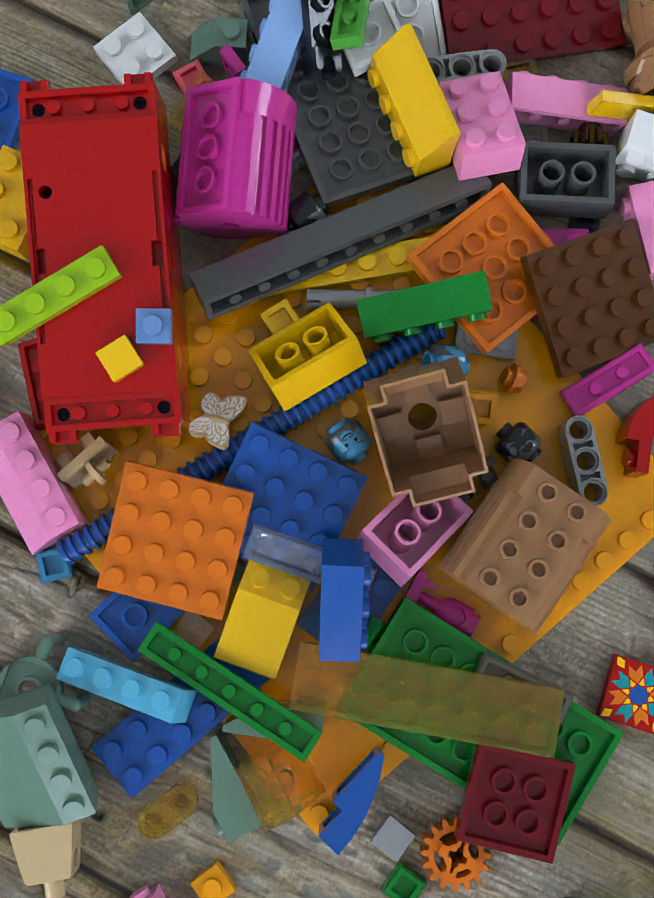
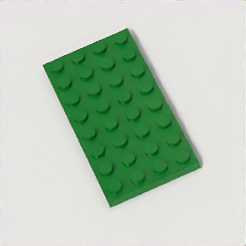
M403 596L387 622L386 627L373 645L372 650L368 653L337 704V711L464 789L478 738L572 761L576 764V769L557 846H559L624 733L574 701L571 702L562 724L559 725L471 683V676L484 652L512 665L514 664Z

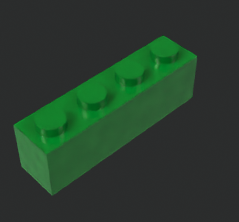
M485 270L356 300L364 338L373 339V344L392 340L391 334L403 331L405 337L423 333L422 327L434 324L436 330L455 326L454 320L467 317L468 323L487 319L486 313L493 310Z

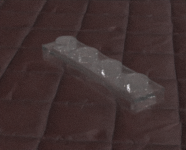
M257 524L253 525L243 552V558L321 584L322 547ZM371 565L370 586H368V592L377 572L376 566Z

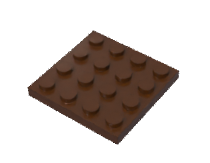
M633 218L520 257L557 378H565L621 356L640 343L643 347L654 343V290Z

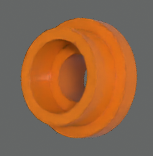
M517 363L506 367L500 377L503 392L507 394L513 392L520 393L527 380V371L522 369L521 365Z

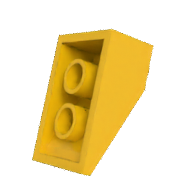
M250 558L237 589L214 658L275 681L311 580Z

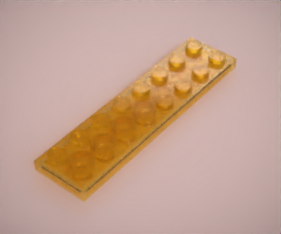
M301 641L289 709L554 758L565 690L553 686L361 652L360 662L319 661V644Z

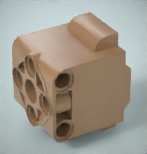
M458 357L423 366L408 365L400 372L363 382L368 413L392 497L409 493L412 506L417 507L476 492L472 476L488 473L489 471L467 380L461 369ZM418 403H427L434 407L432 415L423 421L414 420L408 414L410 409Z

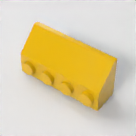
M411 23L398 30L372 54L367 76L370 86L376 88L379 94V105L384 115L387 114L391 121L390 127L393 138L396 141L399 140L403 148L402 156L405 165L411 167L415 177L450 165L461 132Z

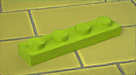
M103 245L97 247L1 304L0 346L6 347L122 278L106 248Z

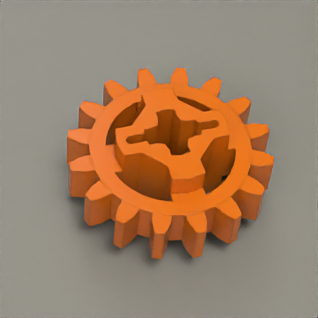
M453 813L452 821L448 822L445 816L441 815V824L439 826L430 822L429 825L432 833H422L423 841L427 845L419 846L420 854L426 856L421 860L423 869H429V879L432 881L439 877L438 883L442 889L445 888L447 883H451L453 892H457L458 886L461 883L469 890V881L471 879L480 883L482 880L479 876V871H489V867L484 859L492 858L489 849L476 845V853H474L472 849L468 848L469 843L455 839L454 832L458 820L457 813ZM458 847H459L460 850H461L460 853L456 852L457 849H458ZM450 850L454 852L452 856H450ZM434 851L442 857L440 861L441 866L434 860Z

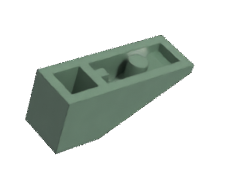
M219 728L214 731L210 738L213 814L215 816L213 823L220 836L225 835L230 844L264 824L266 812Z

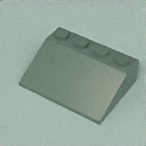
M49 683L0 701V819L4 827L62 826L96 814L98 786L51 684Z

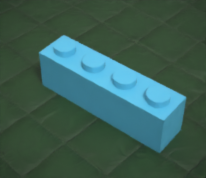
M74 647L67 648L56 677L58 680L171 724L186 723L197 690L88 649Z

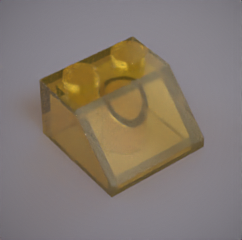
M276 743L240 760L236 768V772L265 832L296 817L326 792L310 756H308L304 763Z

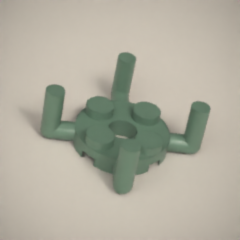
M55 632L43 636L35 655L18 658L8 664L3 670L0 664V701L23 693V683L26 680H31L37 685V688L50 683L62 708L77 712L90 703L91 697L87 693H82L77 697L64 694V682L56 679L60 668L49 660L48 657L52 647L63 641L61 633Z

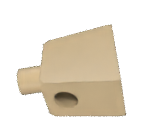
M81 819L62 826L16 827L9 836L24 884L26 886H33L44 883L45 898L64 897L66 895L64 880L71 878L80 867Z

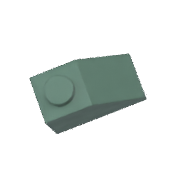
M217 17L192 32L190 63L198 59L201 64L222 65L220 49L229 44L244 65L249 67L251 37L248 19Z

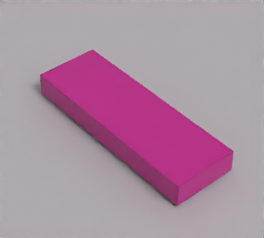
M640 343L561 391L559 395L573 416H583L654 373V361Z

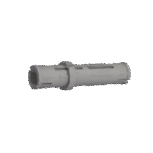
M366 287V290L307 288V309L320 308L328 302L334 308H358L356 300L400 289L372 290V287Z

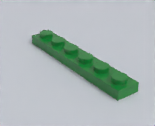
M155 622L138 648V651L304 763L323 733L322 730L160 622Z

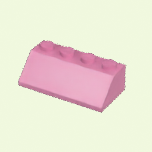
M17 411L0 421V496L32 555H35L55 544L58 540L65 538L66 535L74 533V530L81 529L84 524H89L68 483L61 481L57 476L60 469L40 431L35 429L33 418L30 415Z

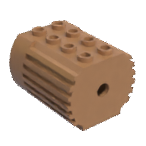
M512 458L438 567L454 581L528 631L537 634L609 526L611 520L603 510L537 465L522 459Z

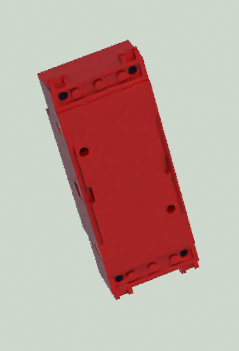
M153 73L124 74V84L64 89H51L50 81L47 79L35 82L19 81V133L32 286L101 245L106 248L122 275V278L36 328L41 398L44 403L46 433H49V443H52V445L80 443L79 431L152 426V435L154 437L182 435L181 424L191 423L186 368V362H189L179 226L174 220L176 188L175 177L170 166L166 106L153 82ZM136 308L173 310V345L136 344ZM127 335L145 365L115 383L95 352L121 336Z

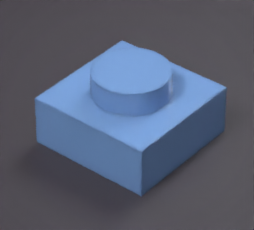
M136 308V344L173 345V310Z

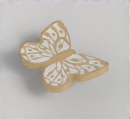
M209 392L205 394L201 400L203 414L192 420L189 424L188 431L190 435L195 438L206 437L209 444L222 450L228 449L230 443V422L236 420L244 413L248 405L247 398L233 395L221 400L216 393Z

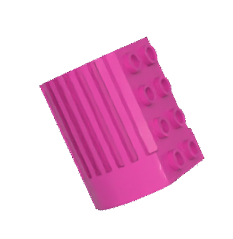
M240 77L187 87L174 220L178 225H183V228L190 229L191 232H199L200 235L211 236L217 239L275 236L287 232L297 118V104L289 94L271 84L249 78L241 79Z

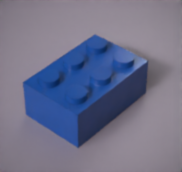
M323 538L319 661L360 662L361 649H367V618H369L368 586H370L371 565L370 552H364L363 540Z

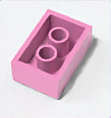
M500 71L439 82V86L461 132L452 156L459 181L520 170L526 142Z
M409 493L397 495L360 532L356 540H363V550L370 552V557L402 587L474 511L458 496L413 507Z

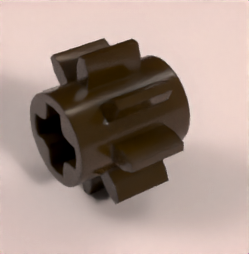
M583 123L578 127V130L573 131L570 143L609 145V132H602V127L598 123Z

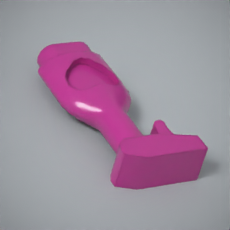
M419 569L411 581L405 597L414 603L417 602L432 610L435 616L471 637L481 616L474 613V608L457 599L446 598L438 600L423 592L424 587L435 590L437 585L432 584L426 577L427 573Z

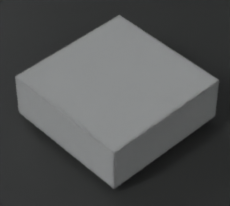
M389 812L370 837V842L393 861L397 862L416 835L414 831Z

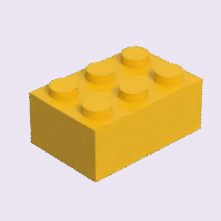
M2 145L0 149V249L30 262L21 152Z
M330 302L248 349L249 354L284 412L367 364L357 337Z

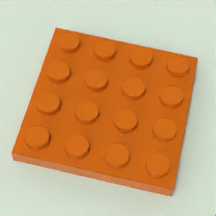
M502 182L410 252L405 259L426 284L485 270L493 307L492 312L486 313L487 319L468 323L467 317L456 319V322L481 353L486 355L537 314L520 257L555 245Z
M130 460L126 461L96 588L223 620L255 492Z

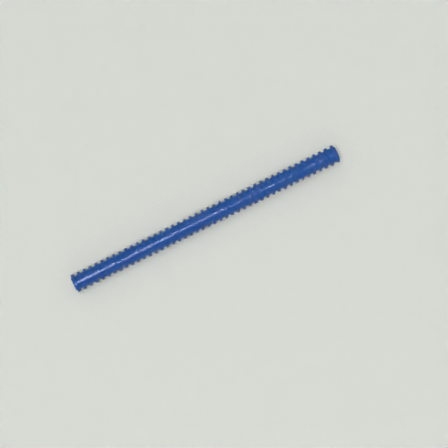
M435 324L422 327L423 333L408 337L404 336L403 331V335L397 334L394 341H387L385 346L383 344L379 345V350H371V355L367 356L365 354L367 364L284 412L280 405L277 412L272 410L270 416L266 417L264 415L262 416V421L258 422L256 420L254 423L286 436L289 429L294 431L296 425H304V420L307 418L312 420V415H320L322 409H330L329 405L332 403L334 405L338 404L337 400L340 398L345 400L348 393L353 395L355 389H363L364 381L379 378L381 373L386 375L388 369H396V364H404V359H412L413 354H420L422 348L427 350L429 344H437V339H445V328L436 330ZM249 425L245 427L246 430L244 432L240 430L236 432L237 436L234 438L230 436L228 449L222 450L213 446L211 447V452H203V457L199 458L196 456L193 463L188 461L186 467H178L177 473L212 481V476L216 475L218 477L221 475L220 471H228L249 429ZM114 508L109 509V514L107 515L102 513L99 520L96 518L91 520L90 525L84 524L82 530H74V535L68 534L65 536V540L60 539L57 541L58 553L67 564L74 565L76 559L82 560L84 559V554L90 555L93 553L94 548L100 549L102 543L107 544Z

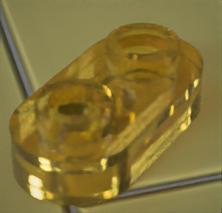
M177 783L146 805L137 820L140 833L148 839H159L190 817L198 804L196 789L188 783ZM180 794L185 795L188 802L181 804L177 800V796ZM158 814L161 817V822L154 823L151 820V815Z

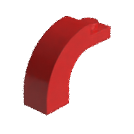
M654 396L635 406L626 415L618 429L615 444L627 446L621 459L622 466H624L623 476L637 478L649 474L651 447L654 436Z

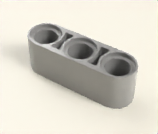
M497 49L427 57L438 84L443 81L491 73L485 68H491L495 72L500 71L501 76H503L507 62L505 55ZM455 72H462L465 76H458Z
M574 416L564 421L557 431L569 488L585 498L584 488L586 485H590L595 491V497L590 502L595 506H599L607 500L608 486L594 427L587 417ZM571 424L577 425L580 428V439H575L571 436L569 432ZM579 454L587 458L588 467L586 470L580 469L576 463Z

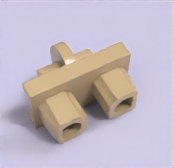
M88 431L80 438V445L84 450L79 455L75 456L68 451L56 459L60 469L57 476L75 490H78L82 485L88 487L94 480L104 485L108 480L103 472L111 466L109 462L119 454L117 449L103 437H98L93 432Z

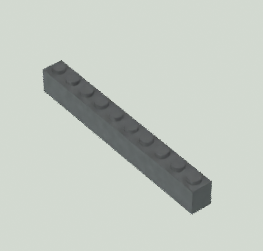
M453 165L410 184L402 185L383 195L375 196L366 202L346 208L339 213L316 220L312 224L289 231L285 235L268 242H262L241 253L230 255L219 262L203 266L189 273L194 292L208 320H212L454 219L489 193L492 182L487 176L459 181Z

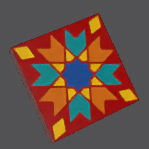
M613 653L596 715L654 734V666Z

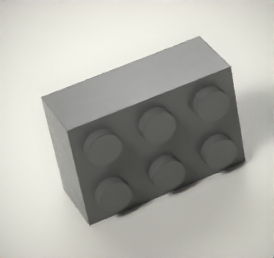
M525 141L526 146L520 170H515L514 196L530 216L605 219L615 204L616 145Z

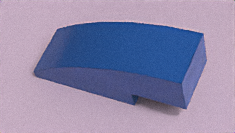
M378 745L332 792L333 802L337 807L319 825V837L337 855L353 838L374 799L384 760L382 749Z

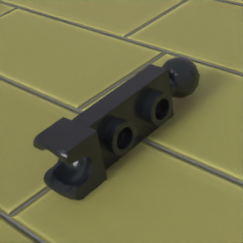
M301 0L305 53L302 54L303 73L305 77H309L312 73L322 70L324 80L332 79L342 71L341 50L333 51L330 42L334 19V0Z

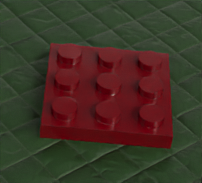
M478 738L454 832L455 839L553 864L576 764L569 760Z

